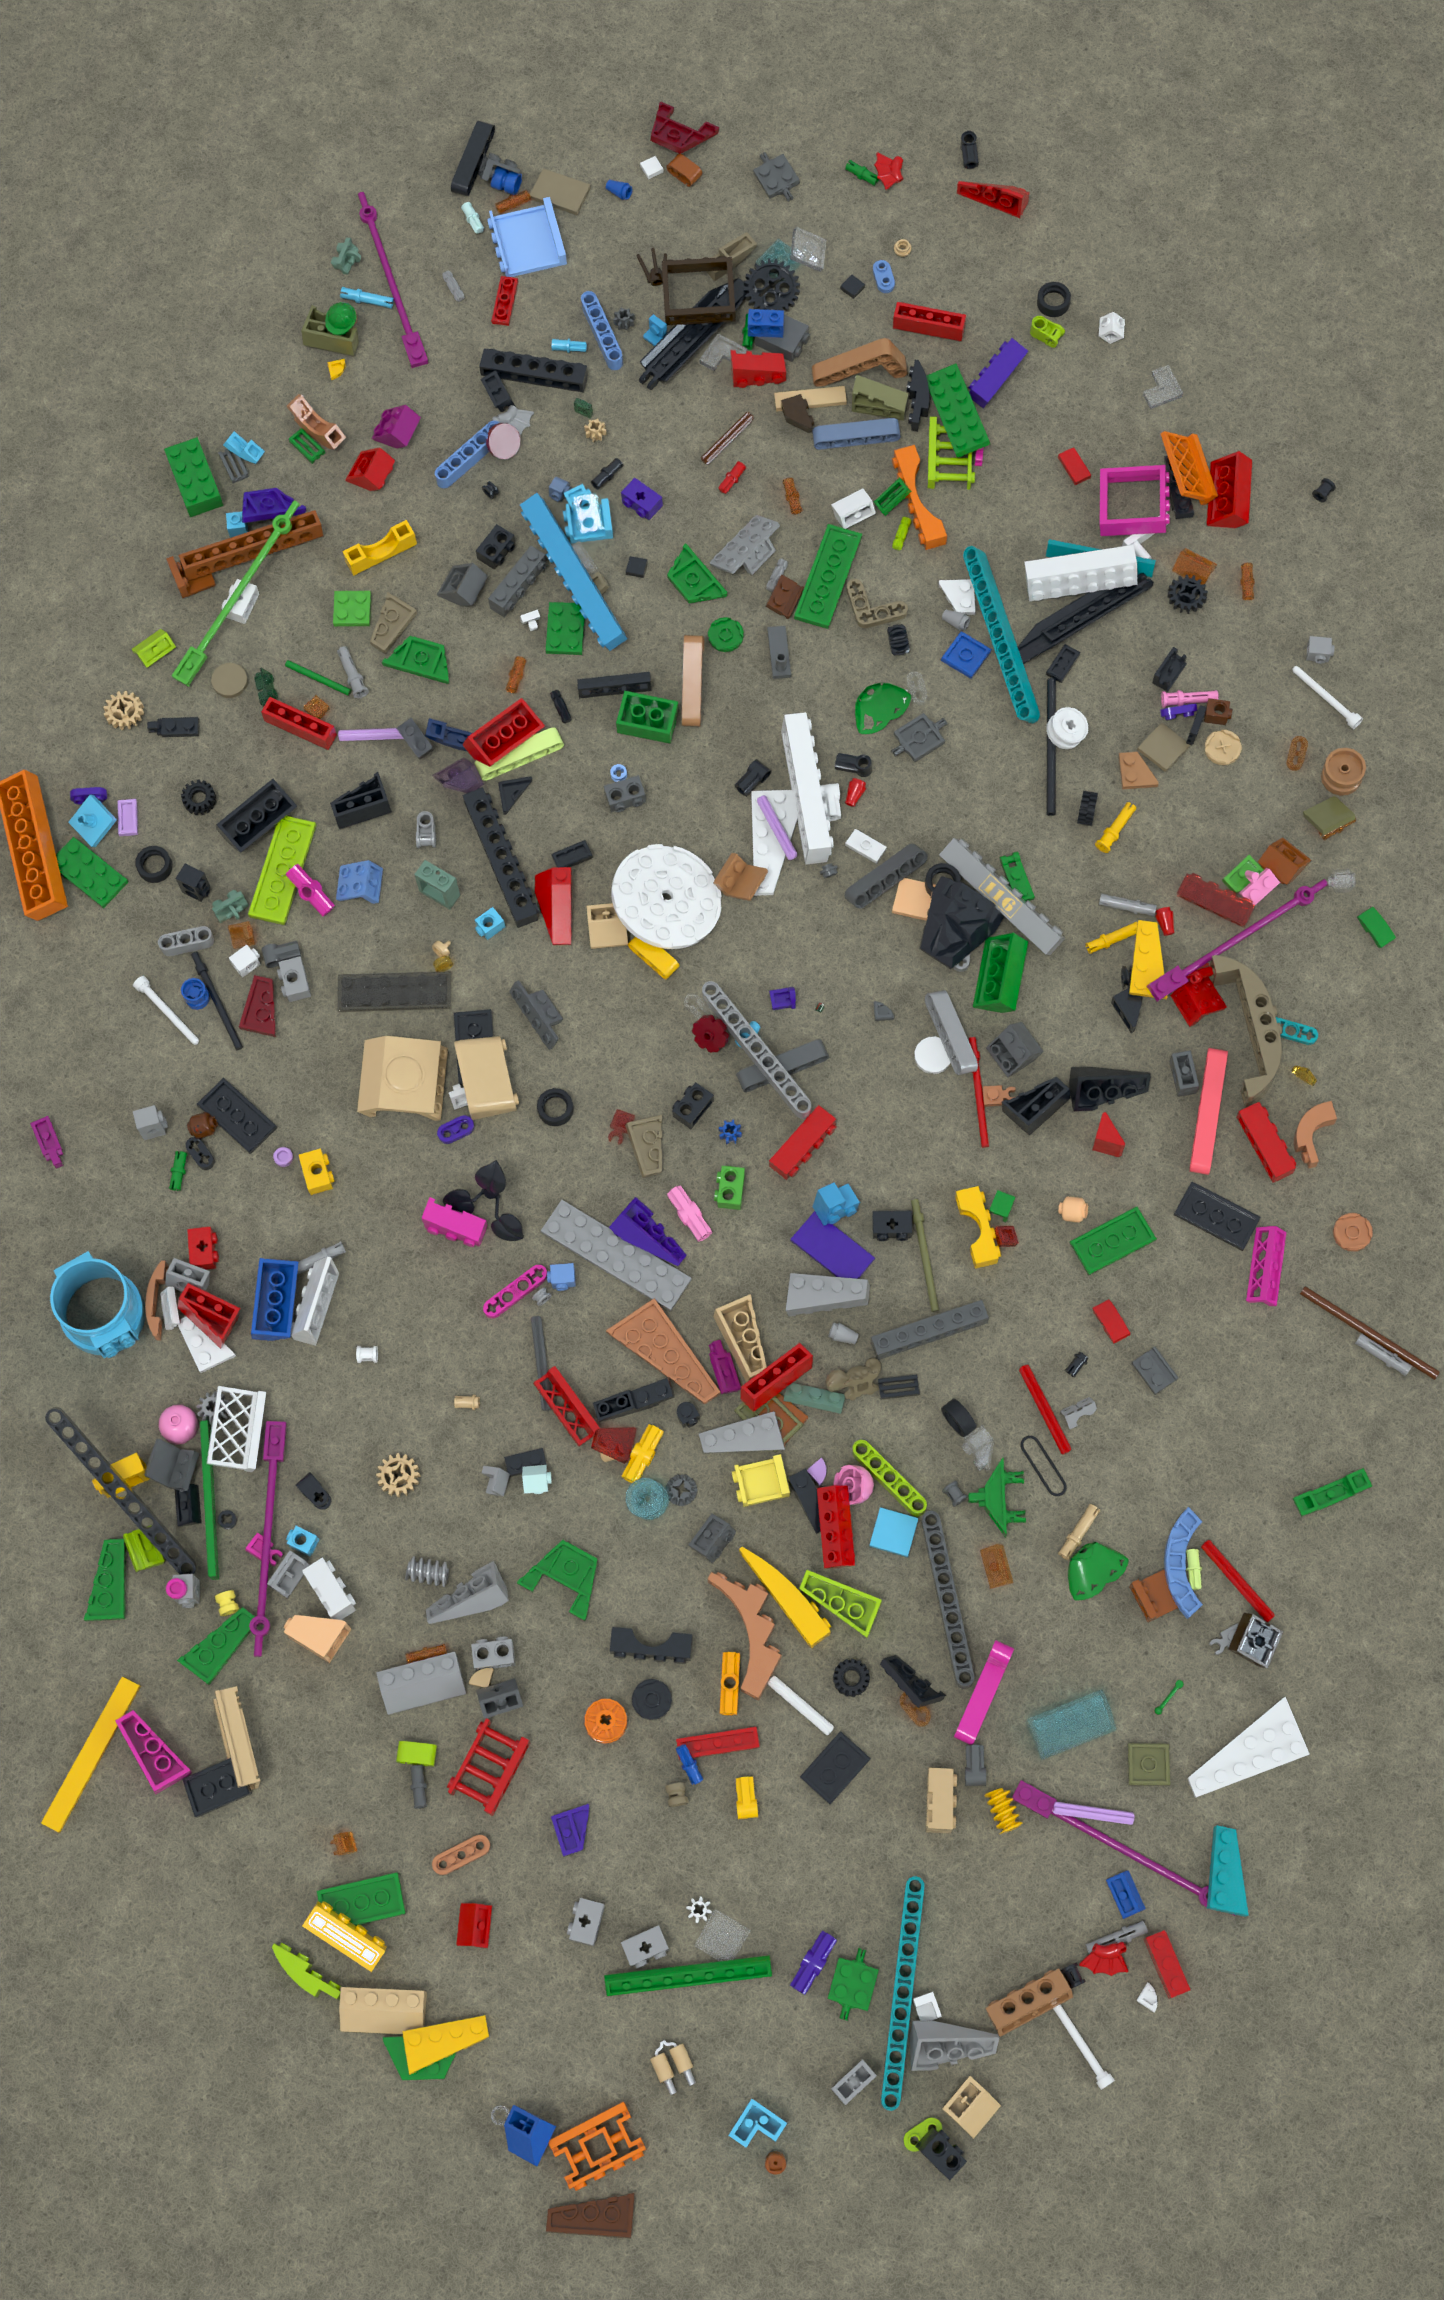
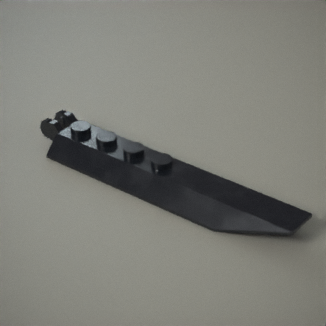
M739 278L733 280L735 311L745 299V295L748 294L743 292L746 286H744V282ZM728 283L708 291L693 308L729 306ZM725 322L675 325L640 360L646 371L640 376L639 382L644 384L652 375L653 378L647 385V388L650 390L659 381L667 382Z
M1141 572L1137 575L1138 585L1088 592L1038 622L1018 646L1023 664L1144 591L1146 592L1152 588L1154 582L1150 578L1147 579L1146 574Z

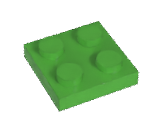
M334 591V626H370L371 591Z

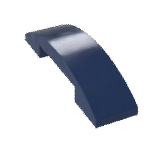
M428 719L425 737L442 745L467 751L463 744L467 737L472 734L471 732L446 726L447 723Z

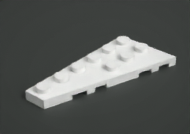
M794 790L751 791L754 866L768 870L765 879L754 896L774 894L786 856L758 805L757 798L763 795L767 797L791 841L799 815L797 811V799L799 797H795Z

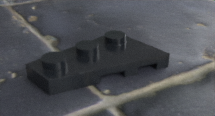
M894 1655L883 1658L880 1665L884 1668L885 1672L891 1676L898 1684V1687L905 1692L911 1702L918 1708L940 1702L945 1698L946 1695L942 1691L937 1693L930 1687L932 1683L926 1679L918 1678L915 1675V1670L898 1656Z

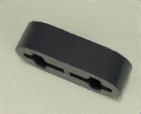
M189 1138L186 1142L188 1153L202 1170L211 1169L214 1166L215 1160L201 1139ZM192 1143L198 1144L199 1152L192 1148ZM204 1155L209 1163H202L203 1161L200 1156Z

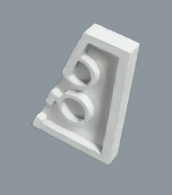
M184 1317L179 1320L180 1324H178V1327L200 1373L236 1356L225 1344L220 1349L189 1318Z

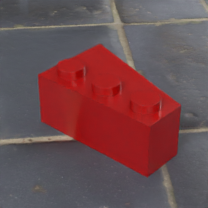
M730 350L733 387L745 388L750 385L762 386L767 383L779 384L786 381L783 354L762 352L761 355H752L751 351H746V354H736V350Z

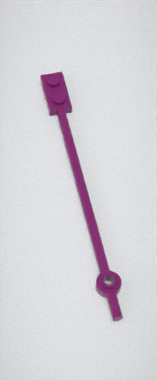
M359 192L358 197L362 206L359 212L360 219L369 226L406 335L401 336L410 365L412 368L428 364L418 331L412 332L375 225L377 219L376 209L368 205L365 193Z
M1323 879L1311 888L1307 886L1300 887L1295 891L1294 898L1183 970L1176 966L1146 987L1158 1002L1188 982L1186 976L1211 961L1212 956L1222 954L1296 905H1309L1314 900V894L1328 885L1327 881Z
M266 1421L263 1460L269 1462L260 1583L257 1616L251 1620L249 1625L252 1634L255 1636L254 1657H262L263 1637L269 1633L271 1628L270 1622L265 1617L277 1462H284L286 1422ZM258 1625H264L262 1630H257Z
M1020 1781L1012 1796L1015 1802L1048 1819L1050 1814L1058 1817L1198 1895L1200 1904L1207 1907L1206 1894L1208 1893L1209 1886L1201 1888L1073 1816L1054 1814L1053 1805L1057 1802L1056 1799L1024 1781Z

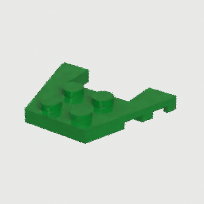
M562 1540L537 1565H534L526 1575L521 1577L517 1584L533 1593L543 1575L578 1593L569 1613L586 1621L598 1558Z

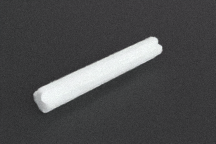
M776 1676L771 1677L768 1685L823 1733L829 1735L833 1731L834 1726Z

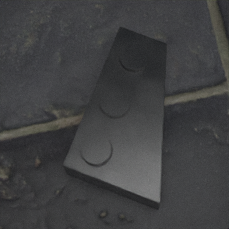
M1054 1077L1035 1086L1030 1091L1021 1092L1017 1097L1002 1101V1111L1030 1136L1070 1099V1088L1057 1077Z

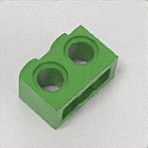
M722 1166L721 1172H717L716 1183L720 1184L719 1190H715L714 1201H717L718 1208L741 1210L745 1168ZM732 1175L736 1179L732 1182H729L725 1178L727 1176ZM725 1194H732L733 1198L725 1200L723 1196Z

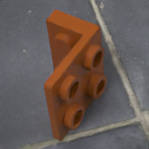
M173 556L166 559L182 598L216 585L212 574L187 581L181 563L175 562Z
M1165 1570L1141 1581L1138 1579L1129 1586L1148 1623L1178 1609L1169 1591Z

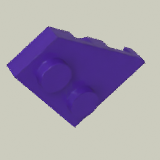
M589 1804L551 1816L563 1857L583 1851L590 1809Z

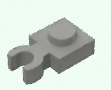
M1238 1623L1222 1631L1219 1634L1222 1639H1213L1209 1643L1210 1646L1213 1644L1219 1645L1220 1649L1214 1653L1215 1655L1221 1654L1225 1647L1229 1648Z

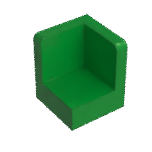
M997 1190L989 1211L1003 1217V1222L1006 1223L1015 1202V1197Z

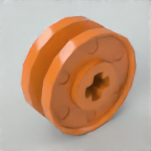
M600 1699L593 1702L587 1709L585 1728L588 1735L594 1741L602 1744L613 1743L619 1740L625 1733L627 1715L624 1708L617 1701ZM603 1717L606 1719L611 1718L609 1725L601 1724Z

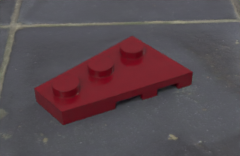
M254 975L239 1029L276 1037L274 982L272 979Z

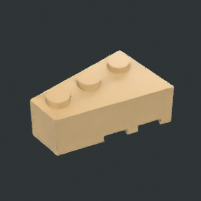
M928 1769L926 1832L951 1833L953 1828L956 1829V1816H953V1808H956L957 1795H953V1787H957V1774H953V1769Z

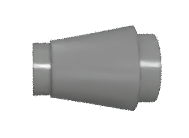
M946 609L942 615V620H945L959 631H965L969 626L970 617L966 613Z
M833 1322L828 1337L832 1338V1341L855 1345L859 1334L840 1322L838 1324Z

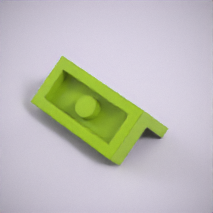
M159 629L132 648V651L138 655L147 668L176 648L167 632Z

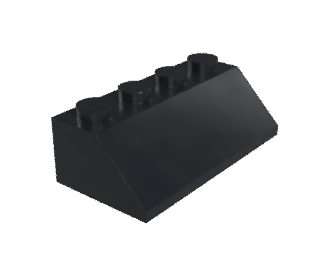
M271 779L217 823L216 830L233 848L242 853L296 809L297 805L274 779Z

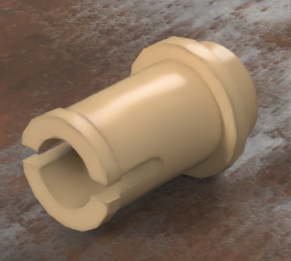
M475 1394L473 1396L456 1395L454 1406L455 1408H472V1410H475L480 1406V1397H476Z

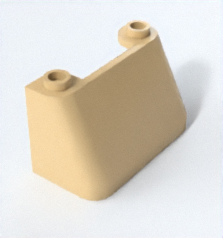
M500 1036L455 1041V1050L472 1120L516 1111V1105L519 1104L517 1093L513 1094L505 1061L504 1051L507 1050L505 1039L501 1040Z

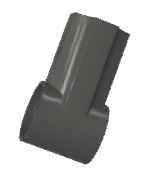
M297 941L282 945L268 944L262 947L264 962L267 968L277 967L279 962L301 957Z
M966 1745L965 1786H986L984 1745Z

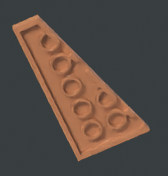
M655 1298L606 1330V1333L704 1405L721 1394Z

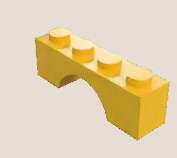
M405 520L391 527L388 534L377 543L367 546L358 543L342 552L345 562L354 576L417 545L415 533L408 521Z
M979 1186L956 1191L955 1198L960 1215L971 1217L980 1228L981 1234L979 1239L970 1247L975 1269L997 1264L998 1257H1001L999 1246L994 1244L993 1239H996L994 1228L989 1226L988 1221H991L989 1210L984 1208L983 1203H986L984 1192H980Z

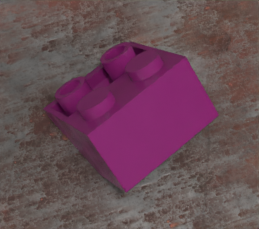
M407 405L386 409L381 415L379 424L374 428V434L371 439L396 449L406 447L421 417Z

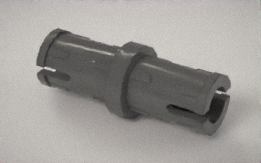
M423 1765L411 1766L412 1785L410 1788L413 1791L414 1808L427 1807L425 1794L427 1784L424 1783Z

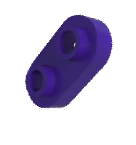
M1189 704L1161 709L1160 713L1161 717H1165V720L1176 719V715L1183 714V717L1194 716V712L1198 710L1197 704Z
M101 787L72 789L70 791V800L75 804L81 805L89 795H94L102 803L107 799V790Z
M463 1115L441 1125L437 1131L439 1140L444 1144H450L470 1135L474 1130L473 1120L469 1116ZM467 1124L468 1128L462 1129V1125ZM447 1132L451 1133L450 1137H444V1134Z

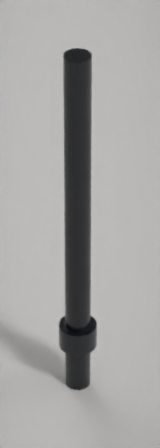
M193 952L191 956L196 965L195 969L198 975H201L235 1049L240 1050L243 1046L208 975L209 970L206 964L202 962L198 952Z

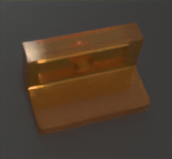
M1185 548L1180 552L1172 571L1183 577L1188 574L1190 579L1194 575L1196 581L1202 580V585L1206 584L1217 564Z

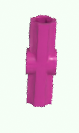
M299 864L294 865L286 873L289 880L299 890V896L303 900L309 901L322 917L334 908L335 905L322 891L320 882L312 880Z

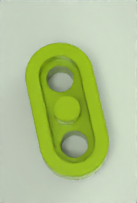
M928 2118L909 2130L903 2139L905 2147L912 2152L919 2151L915 2147L916 2145L911 2144V2137H917L919 2142L928 2132L929 2125H935L938 2132L942 2130L941 2122L936 2118Z

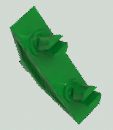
M1003 1457L985 1487L978 1489V1493L968 1494V1503H979V1507H984L987 1514L1006 1538V1525L1008 1523H1026V1518L1018 1517L1024 1516L1026 1512L1025 1510L1007 1511L1005 1486L1011 1483L1024 1484L1023 1478H1016L1023 1476L1024 1471L1006 1472L1004 1470Z

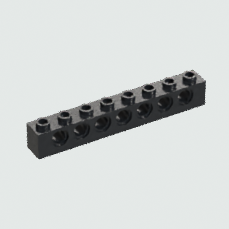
M482 787L462 795L517 928L538 921L537 914L540 911L537 904L531 901L533 897L530 887H525L524 882L526 878L523 871L519 872L517 868L519 862L516 855L512 856L510 850H513L509 839L505 840L504 838L506 832L503 824H499L497 821L499 815L496 808L492 809L490 805L493 802L489 792L485 793ZM480 808H485V809H486V810L483 811V812H479V811H478ZM488 823L493 824L489 828L484 827ZM494 839L499 840L497 843H491ZM500 855H506L504 859L498 858ZM506 871H513L510 875L504 874ZM515 886L520 887L517 891L511 890ZM521 902L527 903L523 907L518 906Z

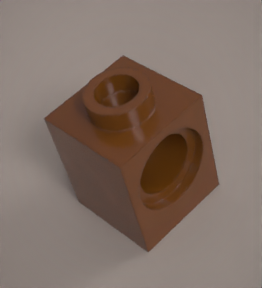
M1208 698L1204 722L1226 726L1227 719L1231 720L1233 709L1229 708L1230 701ZM1215 711H1221L1222 714H1218Z

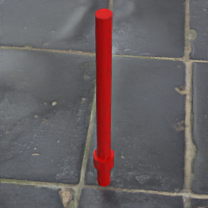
M970 1037L968 1040L978 1063L977 1071L972 1073L981 1147L986 1148L989 1147L979 1067L980 1052L977 1051L976 1037Z

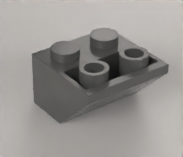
M1022 1022L1010 1024L986 1047L1007 1078L1031 1064L1044 1052Z

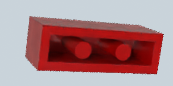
M1163 1930L1143 1939L1168 1999L1190 1991L1166 1931Z

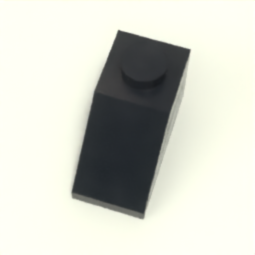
M1129 987L1113 996L1111 1004L1130 1033H1133L1136 1028L1143 998L1142 996L1129 995Z

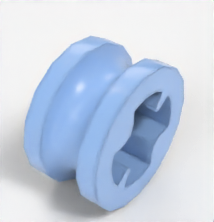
M616 764L611 768L610 774L614 782L627 778V770L623 765ZM618 770L621 771L620 777H617L616 774Z

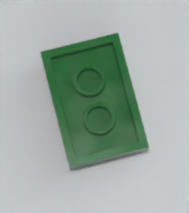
M549 602L546 654L582 655L585 618L580 612L582 609L580 604Z

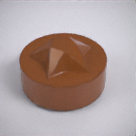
M778 2151L770 2152L765 2158L766 2170L774 2175L782 2173L786 2168L785 2156Z

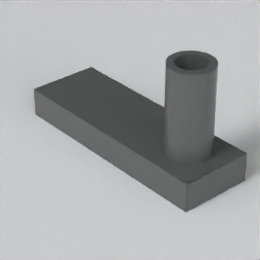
M786 626L767 627L773 679L790 678L791 670Z

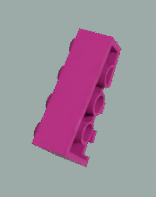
M134 1710L115 1720L155 1795L192 1774L191 1770L168 1748Z

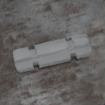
M451 271L444 272L442 274L443 279L447 282V286L452 295H454L457 302L464 300V293L460 290Z
M778 560L777 566L766 585L768 591H773L779 577L784 574V570L788 566L786 560Z

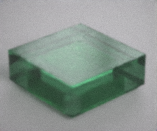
M576 398L574 401L575 412L590 419L593 415L592 404Z

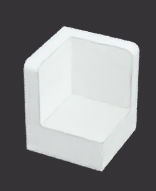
M933 1992L913 1999L920 2021H932L942 2017Z

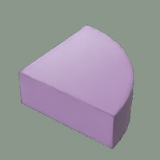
M822 1458L807 1470L808 1474L819 1486L822 1485L826 1477V1465Z

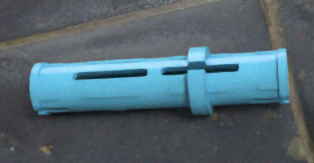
M341 288V292L348 293H340V298L354 300L356 303H369L390 309L393 307V304L386 302H394L393 297L362 292V289Z

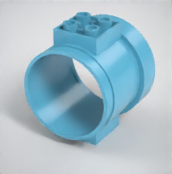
M89 1251L53 1270L57 1277L50 1294L51 1308L55 1317L60 1322L65 1335L76 1347L90 1354L101 1355L105 1359L106 1357L111 1358L119 1351L133 1346L135 1341L139 1340L138 1335L144 1326L146 1317L144 1299L133 1282L121 1274L115 1266L104 1260L94 1259ZM98 1278H113L123 1283L124 1300L122 1307L115 1318L108 1324L93 1330H80L68 1325L66 1317L68 1303L73 1294L82 1285Z

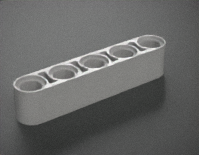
M945 990L927 993L925 995L926 1007L954 1072L957 1075L976 1072L978 1069L977 1059L948 993Z

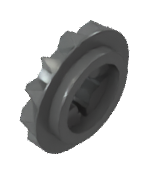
M677 1474L670 1478L666 1485L667 1498L671 1503L678 1506L690 1504L697 1495L695 1481L686 1474ZM684 1482V1489L687 1491L682 1492L679 1498L678 1490L675 1488L680 1487Z

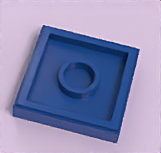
M961 631L942 656L941 661L972 679L992 649Z

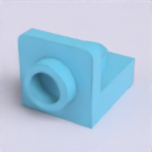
M583 484L563 493L571 510L585 504L592 506L591 499H593L589 488L585 489Z

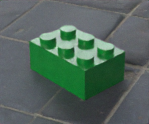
M624 691L616 721L617 733L671 744L679 713L678 701Z

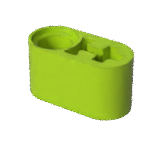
M399 1741L396 1762L434 1767L437 1745Z

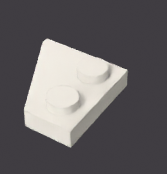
M971 579L939 580V587L942 588L946 599L953 606L954 611L975 615V596Z

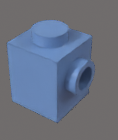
M573 1263L550 1265V1271H547L548 1283H551L553 1289L556 1288L557 1291H564L568 1287H576Z

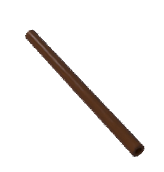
M1305 1286L1301 1291L1300 1295L1391 1353H1396L1399 1358L1435 1380L1440 1372L1311 1289Z

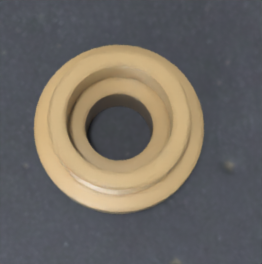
M905 239L898 240L894 245V252L898 256L905 257L911 252V244Z

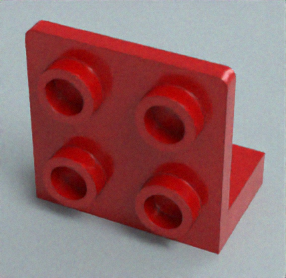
M1209 977L1197 984L1189 981L1170 995L1189 1027L1194 1026L1205 1015L1227 1008Z

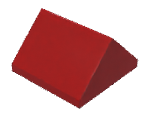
M1104 1112L1102 1113L1092 1150L1120 1157L1122 1156L1125 1142L1108 1114Z

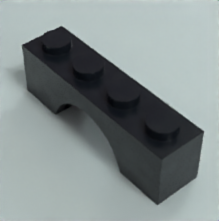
M612 1627L609 1651L610 1654H614L615 1658L624 1659L627 1655L634 1656L635 1660H646V1657L654 1658L656 1662H666V1659L674 1660V1663L686 1664V1661H691L693 1635L672 1632L665 1643L650 1647L640 1643L634 1636L632 1629Z

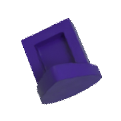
M793 986L769 991L772 1010L796 1008V996Z

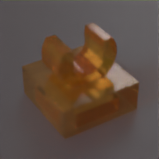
M317 695L303 707L305 712L318 719H321L330 710L329 706Z
M352 1831L338 1833L333 1836L334 1839L331 1840L330 1844L336 1845L337 1851L333 1852L334 1855L340 1856L357 1852Z

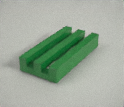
M302 428L288 439L311 464L315 462L314 460H318L320 455L325 454V450ZM299 435H302L318 452H315ZM294 439H297L313 456L305 451Z
M899 477L874 503L881 513L886 516L912 491L904 483L903 479Z

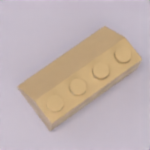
M341 1987L339 2006L340 2031L402 2034V2031L423 2028L425 2026L427 1992Z

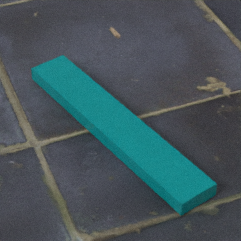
M1049 539L1046 557L1052 558L1101 549ZM1136 556L1137 575L1142 572L1147 577L1152 578L1156 560Z

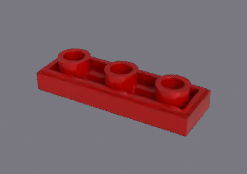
M501 276L491 320L492 324L509 326L518 278Z

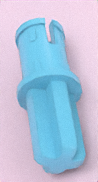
M569 338L568 340L552 339L551 348L552 351H567V353H570V351L585 352L587 350V343L571 341Z

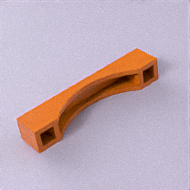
M915 445L894 450L892 464L894 469L897 468L898 470L897 478L903 479L904 483L912 491L905 499L908 498L909 513L914 515V527L920 532L918 534L920 544H924L925 550L946 545L947 534L942 521L933 516L924 507L917 495L915 479L920 467V458Z

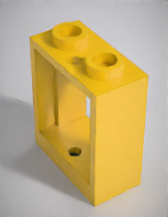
M138 1453L111 1464L131 1488L150 1479L145 1477L147 1466ZM106 1472L103 1474L104 1481H113L114 1477L111 1473ZM96 1479L92 1480L95 1489L101 1495L104 1494L107 1498L111 1497ZM122 1487L117 1488L116 1494L121 1493L126 1489Z

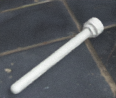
M1298 666L1293 667V672L1346 718L1347 725L1352 729H1355L1362 722L1363 718L1358 713H1351Z
M145 976L139 977L134 982L133 987L138 992L145 993L192 1044H198L199 1039L150 988L149 980Z
M1062 2006L1054 2007V2011L1097 2075L1096 2079L1098 2082L1096 2083L1102 2090L1115 2080L1112 2075L1108 2074L1107 2071H1103Z

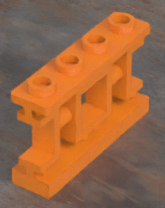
M625 2102L610 2108L549 2141L548 2144L554 2156L557 2157L565 2153L572 2167L573 2173L564 2177L569 2189L574 2188L577 2191L587 2186L585 2181L594 2178V2181L606 2176V2170L613 2168L616 2171L625 2166L624 2161L632 2158L635 2161L644 2156L643 2151L647 2149L641 2137L631 2142L623 2125V2122L632 2118ZM621 2113L624 2117L616 2120L621 2131L609 2136L606 2127L597 2130L596 2126ZM583 2133L585 2134V2137L578 2140L583 2151L572 2156L567 2146L559 2150L558 2146ZM603 2133L612 2153L593 2162L584 2142ZM625 2139L629 2148L635 2145L638 2146V2149L612 2162L611 2158L618 2155L614 2146L615 2143ZM587 2159L590 2168L597 2165L600 2166V2169L574 2182L573 2178L580 2175L576 2166L580 2161Z

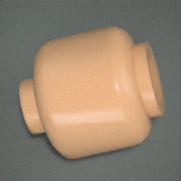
M1068 1196L1064 1199L1063 1203L1060 1202L1058 1211L1059 1214H1062L1064 1221L1080 1223L1083 1219L1087 1218L1088 1204L1085 1203L1083 1198Z

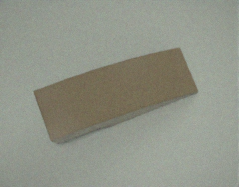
M746 232L719 248V253L711 258L732 257L733 269L756 248L757 243ZM727 270L706 271L714 281L727 274Z

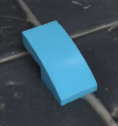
M235 431L223 444V446L237 456L255 464L265 452L252 440L247 443Z

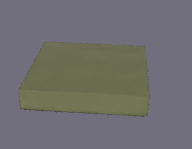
M1336 796L1303 811V816L1322 835L1355 820V814Z
M1128 1743L1129 1785L1170 1786L1169 1744Z

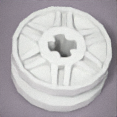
M1065 707L1058 710L1049 719L1046 732L1051 742L1057 747L1072 749L1086 737L1088 723L1080 711L1075 708Z

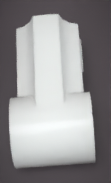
M839 784L820 785L824 789L823 803L826 802L827 805L826 820L836 821L841 819Z

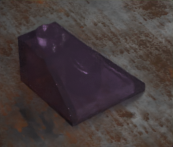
M465 757L433 774L434 779L445 788L464 793L472 792L484 785L475 766Z

